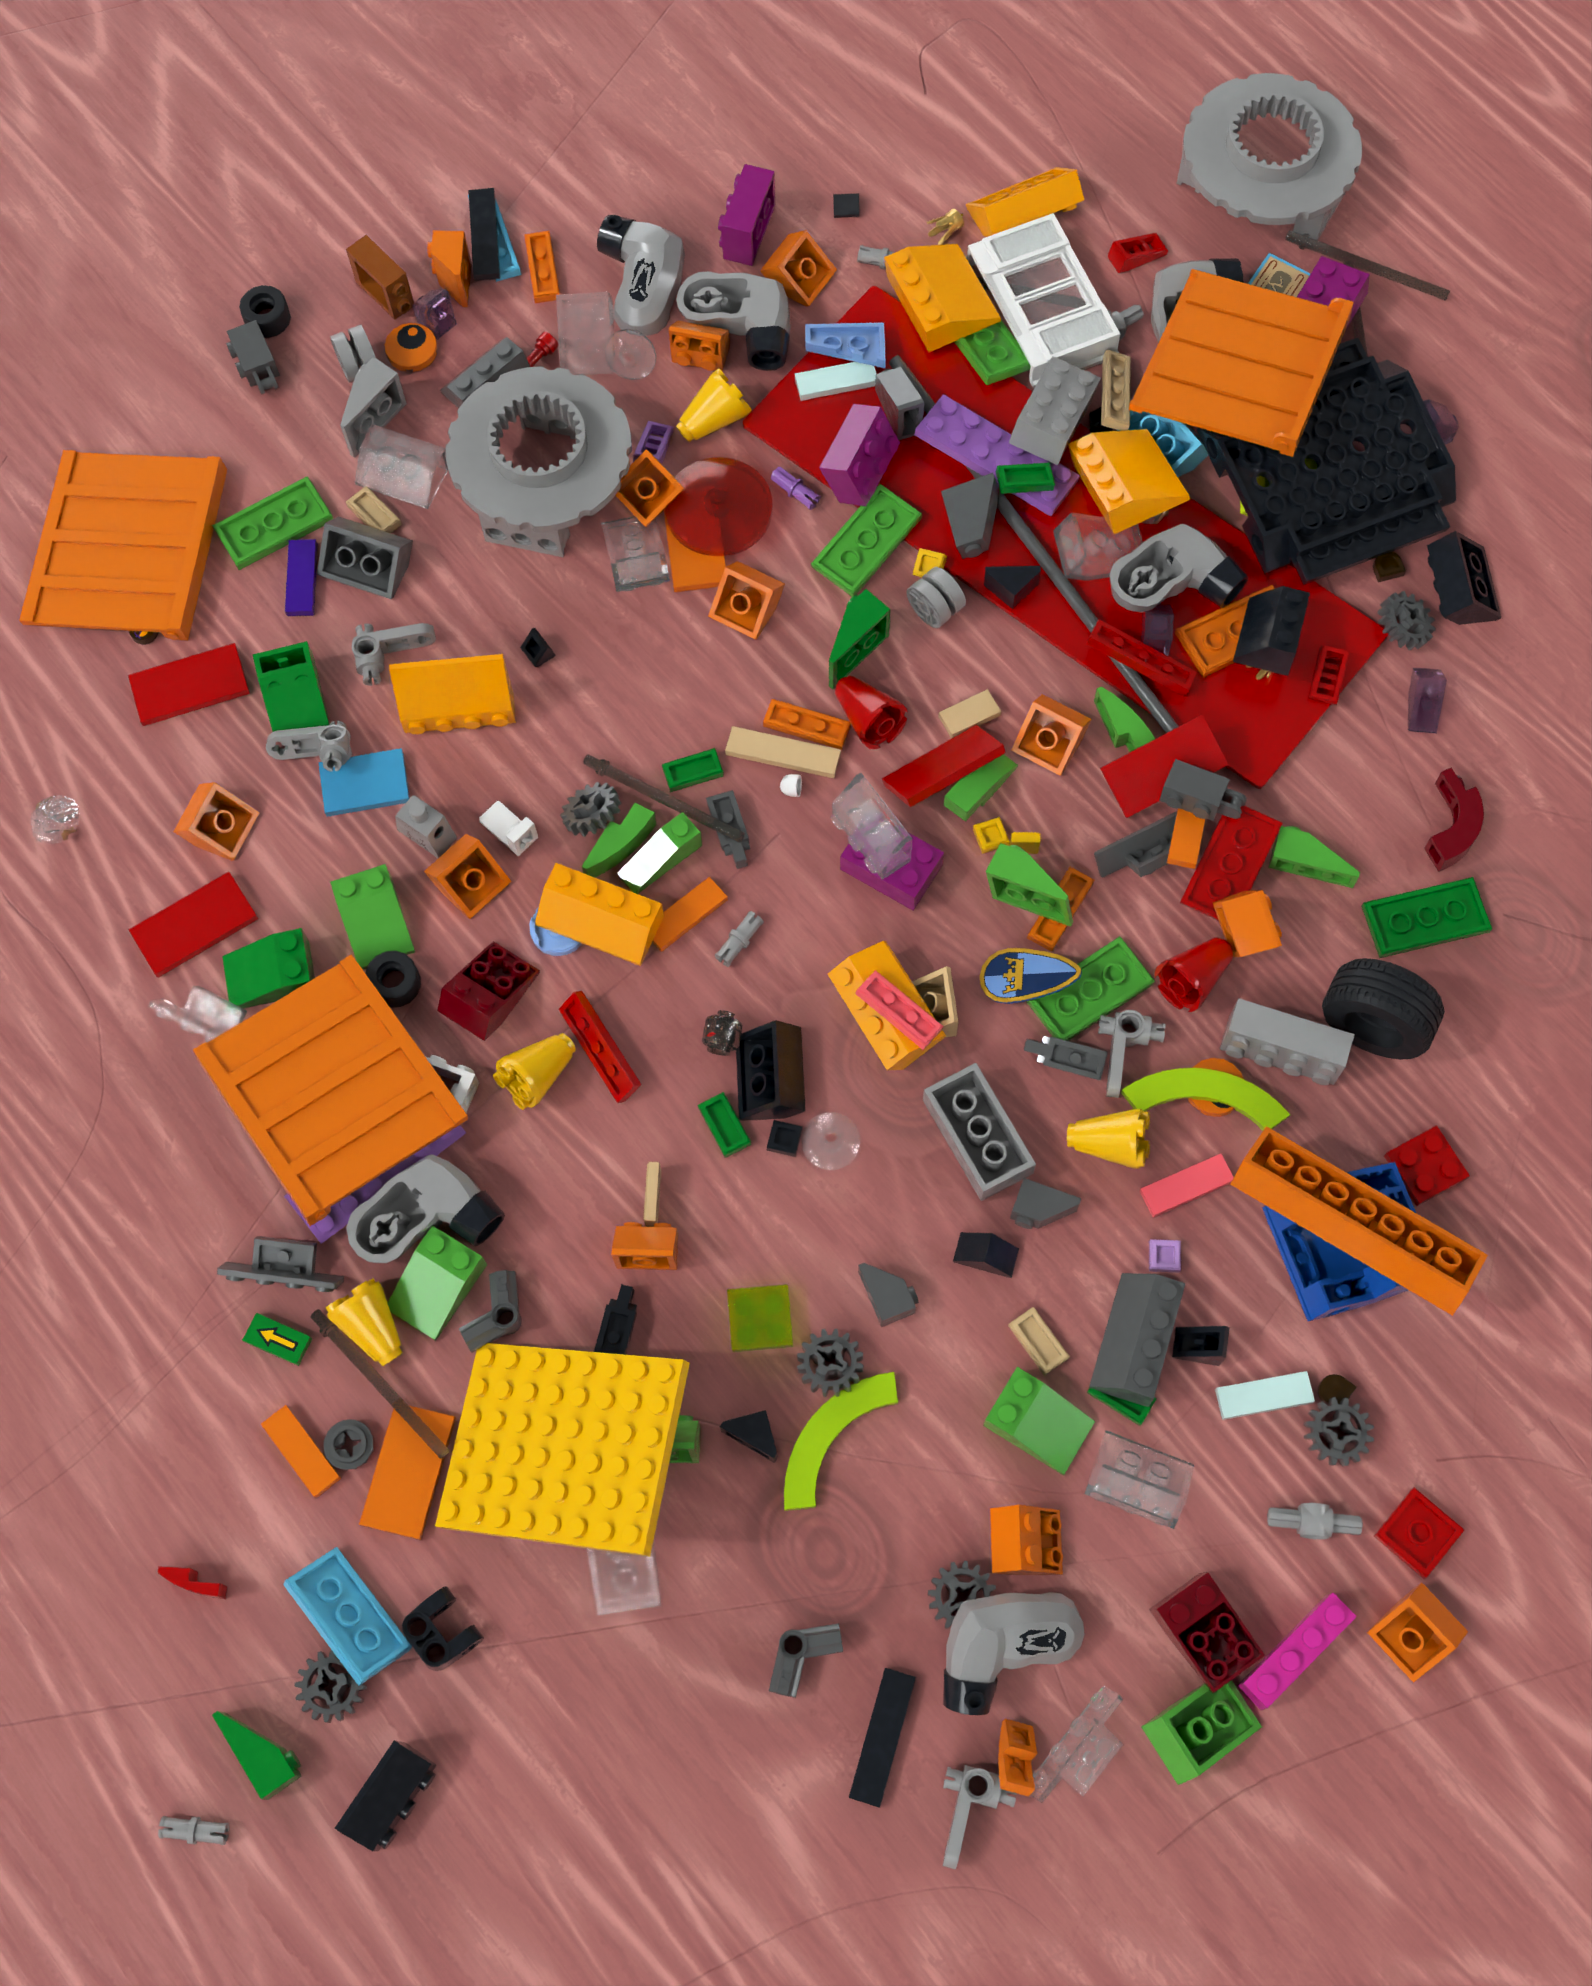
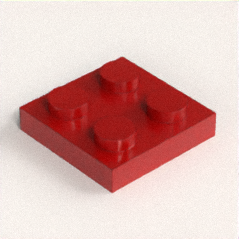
M1437 1125L1386 1152L1384 1155L1388 1163H1396L1407 1192L1416 1206L1425 1203L1470 1177Z

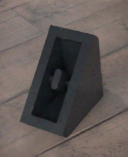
M1041 566L985 567L984 586L1013 609L1039 585Z
M961 1232L953 1262L1012 1278L1019 1248L993 1233Z
M1176 1327L1172 1357L1220 1366L1226 1358L1230 1327Z
M766 1410L722 1422L720 1426L722 1433L773 1463L776 1462L778 1456Z

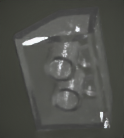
M371 424L360 446L354 481L355 485L367 486L370 490L429 509L448 471L446 449Z
M862 773L857 774L833 801L831 819L839 830L843 829L847 833L851 847L856 852L860 850L866 858L864 861L868 869L873 874L877 872L883 880L911 862L912 837Z
M1106 1430L1084 1494L1093 1497L1097 1501L1122 1508L1128 1513L1137 1514L1152 1520L1158 1525H1165L1175 1529L1187 1501L1194 1464Z

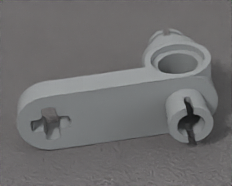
M420 623L373 632L374 628L371 624H364L365 631H363L361 624L355 628L357 636L352 640V651L355 657L357 673L363 675V683L365 685L372 686V678H374L375 685L381 682L380 673L384 670V654L431 645L436 640L434 627L430 624ZM368 650H373V651H372L371 653H369V654H363L364 652H366V651H368Z
M333 721L326 726L278 730L269 734L266 742V751L271 757L278 760L319 756L323 762V767L333 772V767H335V771L340 770L341 766L352 756L350 746L351 735L347 730V726L342 721H337V725ZM276 742H281V744L284 745L285 748L280 749V746L276 745Z
M1125 1010L1121 1013L1116 1012L1115 1017L1100 1015L1098 1034L1112 1035L1106 1097L1119 1098L1125 1047H1132L1136 1044L1148 1046L1149 1040L1162 1043L1164 1041L1166 1024L1152 1023L1151 1016H1143L1135 1010ZM1130 1024L1136 1031L1128 1033L1123 1030L1122 1025Z
M967 1765L964 1766L963 1771L947 1767L945 1776L954 1778V1781L945 1779L943 1784L944 1789L958 1791L942 1865L955 1870L959 1860L971 1803L995 1809L998 1802L1014 1807L1016 1798L1008 1796L1007 1793L1017 1795V1793L1000 1789L999 1774ZM973 1776H980L986 1782V1791L981 1796H975L969 1791L968 1783Z

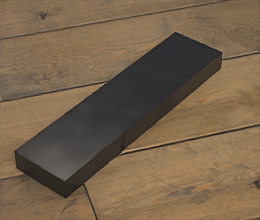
M494 188L468 190L474 280L500 279Z
M884 1669L850 1790V1799L880 1808L916 1677L892 1669Z

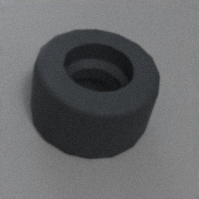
M261 285L248 290L241 298L239 308L244 323L256 320L264 338L275 337L284 332L288 327L291 315L285 296L279 289ZM272 309V311H270L267 314H258L262 310Z
M386 951L377 955L369 963L365 972L390 1008L409 1004L418 995L421 987V976L414 961L402 952ZM401 971L404 974V980L398 986L387 988L383 985L382 980L388 973Z

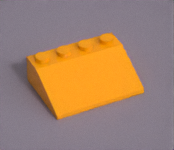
M958 244L906 247L884 257L887 278L928 352L1001 322V317Z
M1148 429L1094 432L1068 444L1074 467L1113 534H1117L1190 500L1189 494Z
M503 654L389 664L399 718L405 733L422 734L425 731L433 730L448 732L455 728L477 729L480 726L487 725L502 727L508 725V723H516L514 692Z

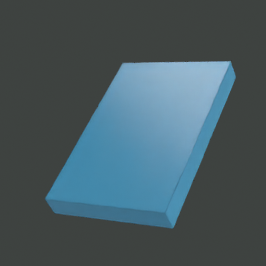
M402 748L353 756L341 766L340 770L335 771V767H333V772L326 770L323 767V762H318L324 811L327 817L404 804L410 799Z

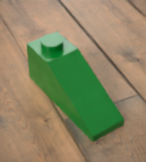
M216 1711L212 1714L260 1799L269 1800L302 1777L298 1771V1768L301 1767L300 1761L292 1750L287 1752L284 1747L225 1712Z

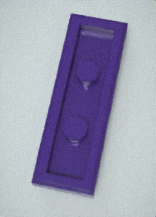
M316 539L289 540L285 599L286 616H314L318 548Z

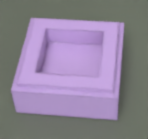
M1150 1239L1149 1271L1179 1273L1181 1271V1241Z

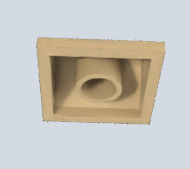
M946 966L914 980L912 983L935 1019L944 1026L942 1030L946 1037H952L957 1035L958 1016L951 968Z

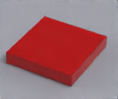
M1413 1487L1374 1534V1537L1418 1575L1426 1579L1465 1529Z

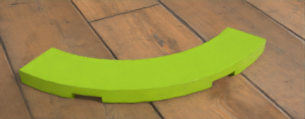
M1177 1068L1161 1071L1139 1079L1121 1090V1094L1133 1109H1142L1143 1111L1182 1098L1220 1102L1235 1108L1236 1111L1254 1122L1262 1131L1266 1126L1274 1129L1290 1116L1289 1112L1277 1100L1258 1086L1240 1077L1212 1069Z
M894 1372L878 1374L850 1385V1392H847L845 1389L841 1390L838 1397L834 1395L811 1417L798 1437L788 1462L784 1486L785 1511L816 1508V1482L822 1460L831 1444L846 1426L858 1417L873 1410L898 1404Z

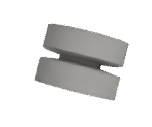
M361 324L348 329L350 341H348L343 332L330 336L338 361L349 383L354 381L355 375L360 369L359 366L368 363L373 356L375 357L372 346Z
M933 567L922 576V579L917 580L906 591L908 601L914 611L925 623L933 628H940L951 616L955 615L966 605L965 595L958 583L948 572L940 567Z

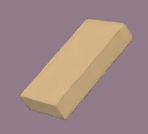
M367 486L346 501L347 507L367 526L392 533L402 525L401 520Z
M987 689L939 712L938 717L952 739L975 725L980 726L1001 716V710Z
M649 1162L647 1164L644 1223L647 1227H654V1224L658 1223L661 1167L659 1162Z
M1034 1307L1008 1324V1327L1044 1376L1070 1358Z

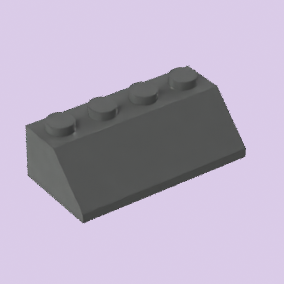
M1121 1274L1089 1388L1142 1406H1150L1156 1393L1186 1283L1158 1274Z

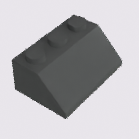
M506 337L492 346L441 388L440 391L459 408L476 389L486 382H495L504 373L527 368L530 365L523 350Z
M336 517L324 524L317 575L392 599L409 566L413 540L342 517Z

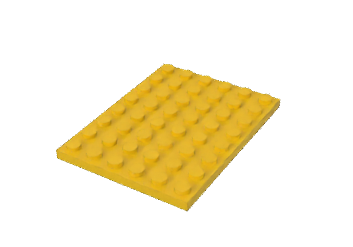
M492 1343L485 1344L476 1351L435 1526L448 1530L650 1557L690 1363L683 1359Z

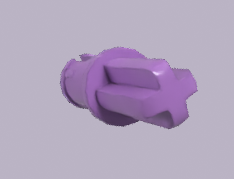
M778 467L772 472L771 480L787 491L790 498L795 497L808 507L809 510H812L816 505L808 497L816 503L819 502L821 496L804 485L801 478L796 479L782 467Z

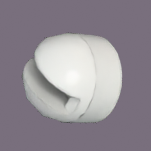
M789 774L783 777L780 783L781 791L787 796L799 797L802 790L801 775Z

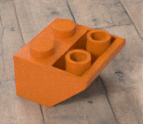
M679 320L669 327L672 362L682 366L701 367L708 371L719 368L723 372L730 348L729 330Z
M1263 890L1243 891L1213 902L1225 940L1232 946L1233 957H1243L1282 946L1280 941L1282 937L1281 929L1272 918L1270 912L1272 910V903L1269 896L1264 894Z
M1026 1505L990 1508L992 1573L1005 1575H1063L1060 1510Z

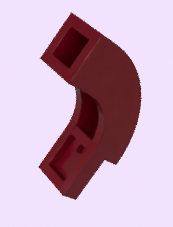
M1452 767L1440 773L1435 785L1452 812L1453 824L1449 829L1430 837L1424 847L1438 872L1454 865L1466 855L1477 839L1484 820L1483 802L1477 787L1465 790L1462 778L1455 774Z

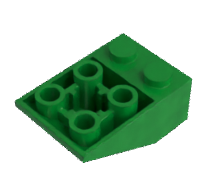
M307 641L253 654L257 678L272 732L329 725L315 659Z

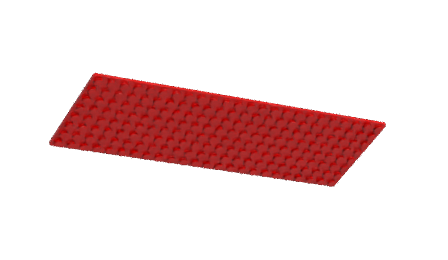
M870 287L837 322L884 323L886 364L885 368L874 366L876 374L886 369H892L889 362L893 357L899 355L935 404L944 394L1012 435L1017 419L1033 391L1012 377L986 386L955 342L928 352L902 303L879 287ZM808 352L744 418L743 427L831 489L819 467L853 404L879 406L883 412L884 409L875 391V386L800 401L795 373L854 362ZM1080 423L1070 443L1091 434L1090 430ZM912 436L899 440L898 449L894 453L878 485H883L922 513V519L904 538V541L918 551L919 548L947 555L944 566L945 570L1151 714L1106 654L1086 644L1091 634L1042 567L1039 585L1013 609L984 586L985 567L1040 565L998 509H996L989 550L982 552L979 556L962 559L955 544L941 491L974 480L975 478L964 464L919 437ZM1067 447L1059 463L1078 474L1074 467L1069 447ZM1079 477L1076 485L1052 517L1012 493L1004 494L1098 619L1197 672L1185 697L1145 675L1139 674L1178 726L1203 714L1229 764L1226 767L1257 789H1262L1332 705L1309 699L1320 647L1325 644L1350 651L1340 690L1341 694L1388 636V633L1382 632L1385 628L1315 581L1303 585L1296 568L1290 564L1264 574L1247 536L1192 498L1169 509V514L1163 517L1157 524L1153 523L1158 520L1162 513L1117 534H1113L1081 477ZM1185 524L1200 531L1215 542L1249 577L1242 591L1229 604L1270 585H1273L1274 588L1285 586L1309 592L1310 596L1297 651L1288 676L1272 672L1269 678H1267L1268 671L1262 679L1257 680L1256 675L1261 669L1255 667L1247 668L1246 665L1233 663L1208 676L1202 677L1175 632L1176 629L1219 610L1221 607L1198 593L1197 589L1187 587L1178 595L1166 598L1152 610L1144 612L1127 610L1120 606L1112 596L1109 575L1113 564L1121 557L1130 554L1150 537L1177 525ZM1325 658V662L1339 665V661ZM1326 668L1322 670L1325 673L1337 674V671ZM1320 678V682L1331 685L1335 684L1333 680ZM1318 687L1317 693L1332 696L1333 691Z

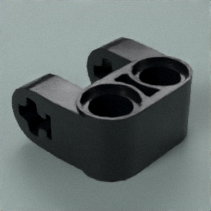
M447 1586L442 1587L420 1603L404 1618L402 1623L404 1635L425 1665L434 1671H441L474 1649L484 1639L477 1627L472 1625L447 1643L435 1627L432 1620L456 1601V1598ZM418 1620L424 1621L426 1623L425 1632L420 1636L411 1635L410 1627L413 1622ZM435 1646H441L445 1649V1655L439 1662H431L428 1659L429 1651Z

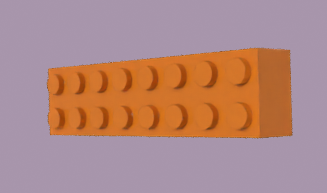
M1267 1126L1243 1159L1230 1184L1452 1316L1469 1292L1488 1256L1486 1253Z

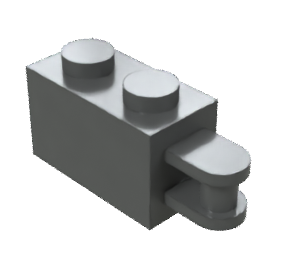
M254 320L228 330L227 334L230 342L226 343L232 359L237 357L239 360L235 365L241 379L246 377L250 387L257 385L261 395L265 394V390L272 387L275 389L279 388L275 377L280 376L257 321Z
M1175 759L1159 801L1166 803L1172 808H1180L1191 812L1198 818L1214 821L1217 813L1234 819L1240 818L1242 814L1240 808L1246 804L1247 798L1242 793L1227 788L1230 779Z

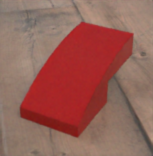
M158 1566V1574L174 1585L203 1596L226 1599L227 1586L221 1583L197 1582L198 1571Z

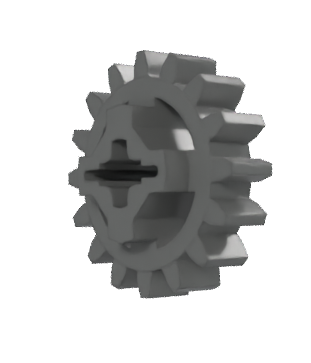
M1402 591L1400 594L1394 592L1380 604L1382 608L1377 613L1382 616L1378 623L1385 626L1382 632L1390 635L1389 641L1397 640L1398 647L1400 648L1406 644L1408 650H1412L1414 647L1419 649L1433 638L1432 633L1436 628L1430 624L1435 619L1428 616L1431 610L1430 608L1424 609V601L1422 599L1417 602L1415 601L1414 594L1407 597L1405 591Z
M596 782L592 788L587 784L585 790H576L575 797L567 798L569 804L562 806L564 812L560 816L569 832L571 831L575 836L581 833L584 837L589 831L596 834L597 828H607V821L612 822L615 820L612 815L620 812L618 806L622 802L614 787H610L608 783L601 786L599 782Z
M822 1329V1337L817 1338L812 1333L810 1335L812 1343L803 1342L801 1344L805 1353L797 1354L798 1361L803 1363L797 1366L798 1373L804 1374L802 1377L803 1384L812 1382L811 1392L814 1393L821 1388L823 1397H826L829 1390H833L835 1396L838 1397L840 1388H844L847 1392L851 1391L850 1381L859 1383V1376L856 1372L860 1373L864 1370V1365L858 1363L863 1360V1352H856L859 1348L857 1341L849 1343V1333H846L841 1338L839 1337L838 1329H834L832 1335H828L827 1331ZM846 1351L851 1358V1366H848V1363L843 1360ZM811 1359L818 1365L815 1374L810 1368ZM832 1359H836V1365L830 1364L828 1367L825 1366V1360L830 1362ZM839 1378L838 1380H835V1381H828V1380H830V1379Z
M1335 1397L1330 1398L1329 1406L1323 1401L1319 1402L1317 1406L1320 1411L1310 1410L1308 1413L1313 1418V1421L1304 1422V1426L1311 1429V1433L1304 1435V1439H1312L1313 1444L1308 1448L1309 1451L1318 1449L1320 1453L1317 1459L1321 1461L1329 1457L1330 1466L1336 1465L1338 1459L1342 1467L1348 1466L1349 1457L1353 1462H1359L1360 1456L1358 1452L1367 1454L1369 1449L1364 1444L1374 1441L1373 1437L1367 1435V1431L1373 1429L1374 1426L1365 1424L1364 1421L1368 1418L1369 1414L1358 1413L1359 1403L1349 1407L1348 1398H1343L1340 1404H1338ZM1336 1411L1333 1415V1420L1329 1422L1321 1421L1327 1413ZM1350 1416L1356 1422L1358 1429L1354 1428L1350 1421ZM1340 1425V1430L1345 1432V1434H1348V1436L1339 1437L1337 1439V1433L1333 1432V1430H1330L1329 1428H1334ZM1319 1434L1323 1435L1327 1441V1447L1322 1443ZM1346 1443H1356L1350 1451L1342 1453Z
M968 1561L963 1562L962 1568H957L955 1562H951L950 1572L940 1568L939 1573L942 1578H932L931 1583L936 1586V1590H928V1596L934 1597L935 1601L929 1604V1609H938L939 1612L934 1619L936 1621L942 1618L946 1619L945 1629L952 1625L955 1618L951 1614L958 1611L961 1603H963L962 1601L951 1606L957 1597L956 1590L963 1593L974 1588L967 1600L976 1599V1593L981 1589L984 1597H989L990 1592L996 1589V1585H987L986 1583L990 1577L989 1573L983 1576L978 1574L980 1570L978 1564L973 1570L968 1569ZM955 1576H968L973 1580L970 1583L959 1582ZM945 1585L949 1591V1600L943 1605L941 1590Z
M332 1650L329 1653V1657L322 1651L318 1652V1661L308 1658L306 1662L309 1669L307 1671L299 1669L298 1671L304 1677L303 1681L296 1682L294 1685L302 1689V1693L295 1697L296 1700L306 1702L301 1710L306 1713L313 1710L311 1718L314 1720H318L323 1714V1719L326 1723H331L333 1715H335L338 1721H343L344 1711L354 1714L355 1709L352 1704L354 1702L363 1703V1699L358 1696L359 1691L366 1690L367 1686L363 1684L358 1686L348 1671L342 1674L335 1672L332 1664L344 1666ZM316 1672H318V1677L315 1683L311 1685L313 1676ZM328 1679L337 1682V1685L333 1687V1693L325 1691V1687L329 1685ZM351 1687L350 1693L344 1701L343 1696L347 1688ZM326 1699L330 1709L320 1707L314 1700Z

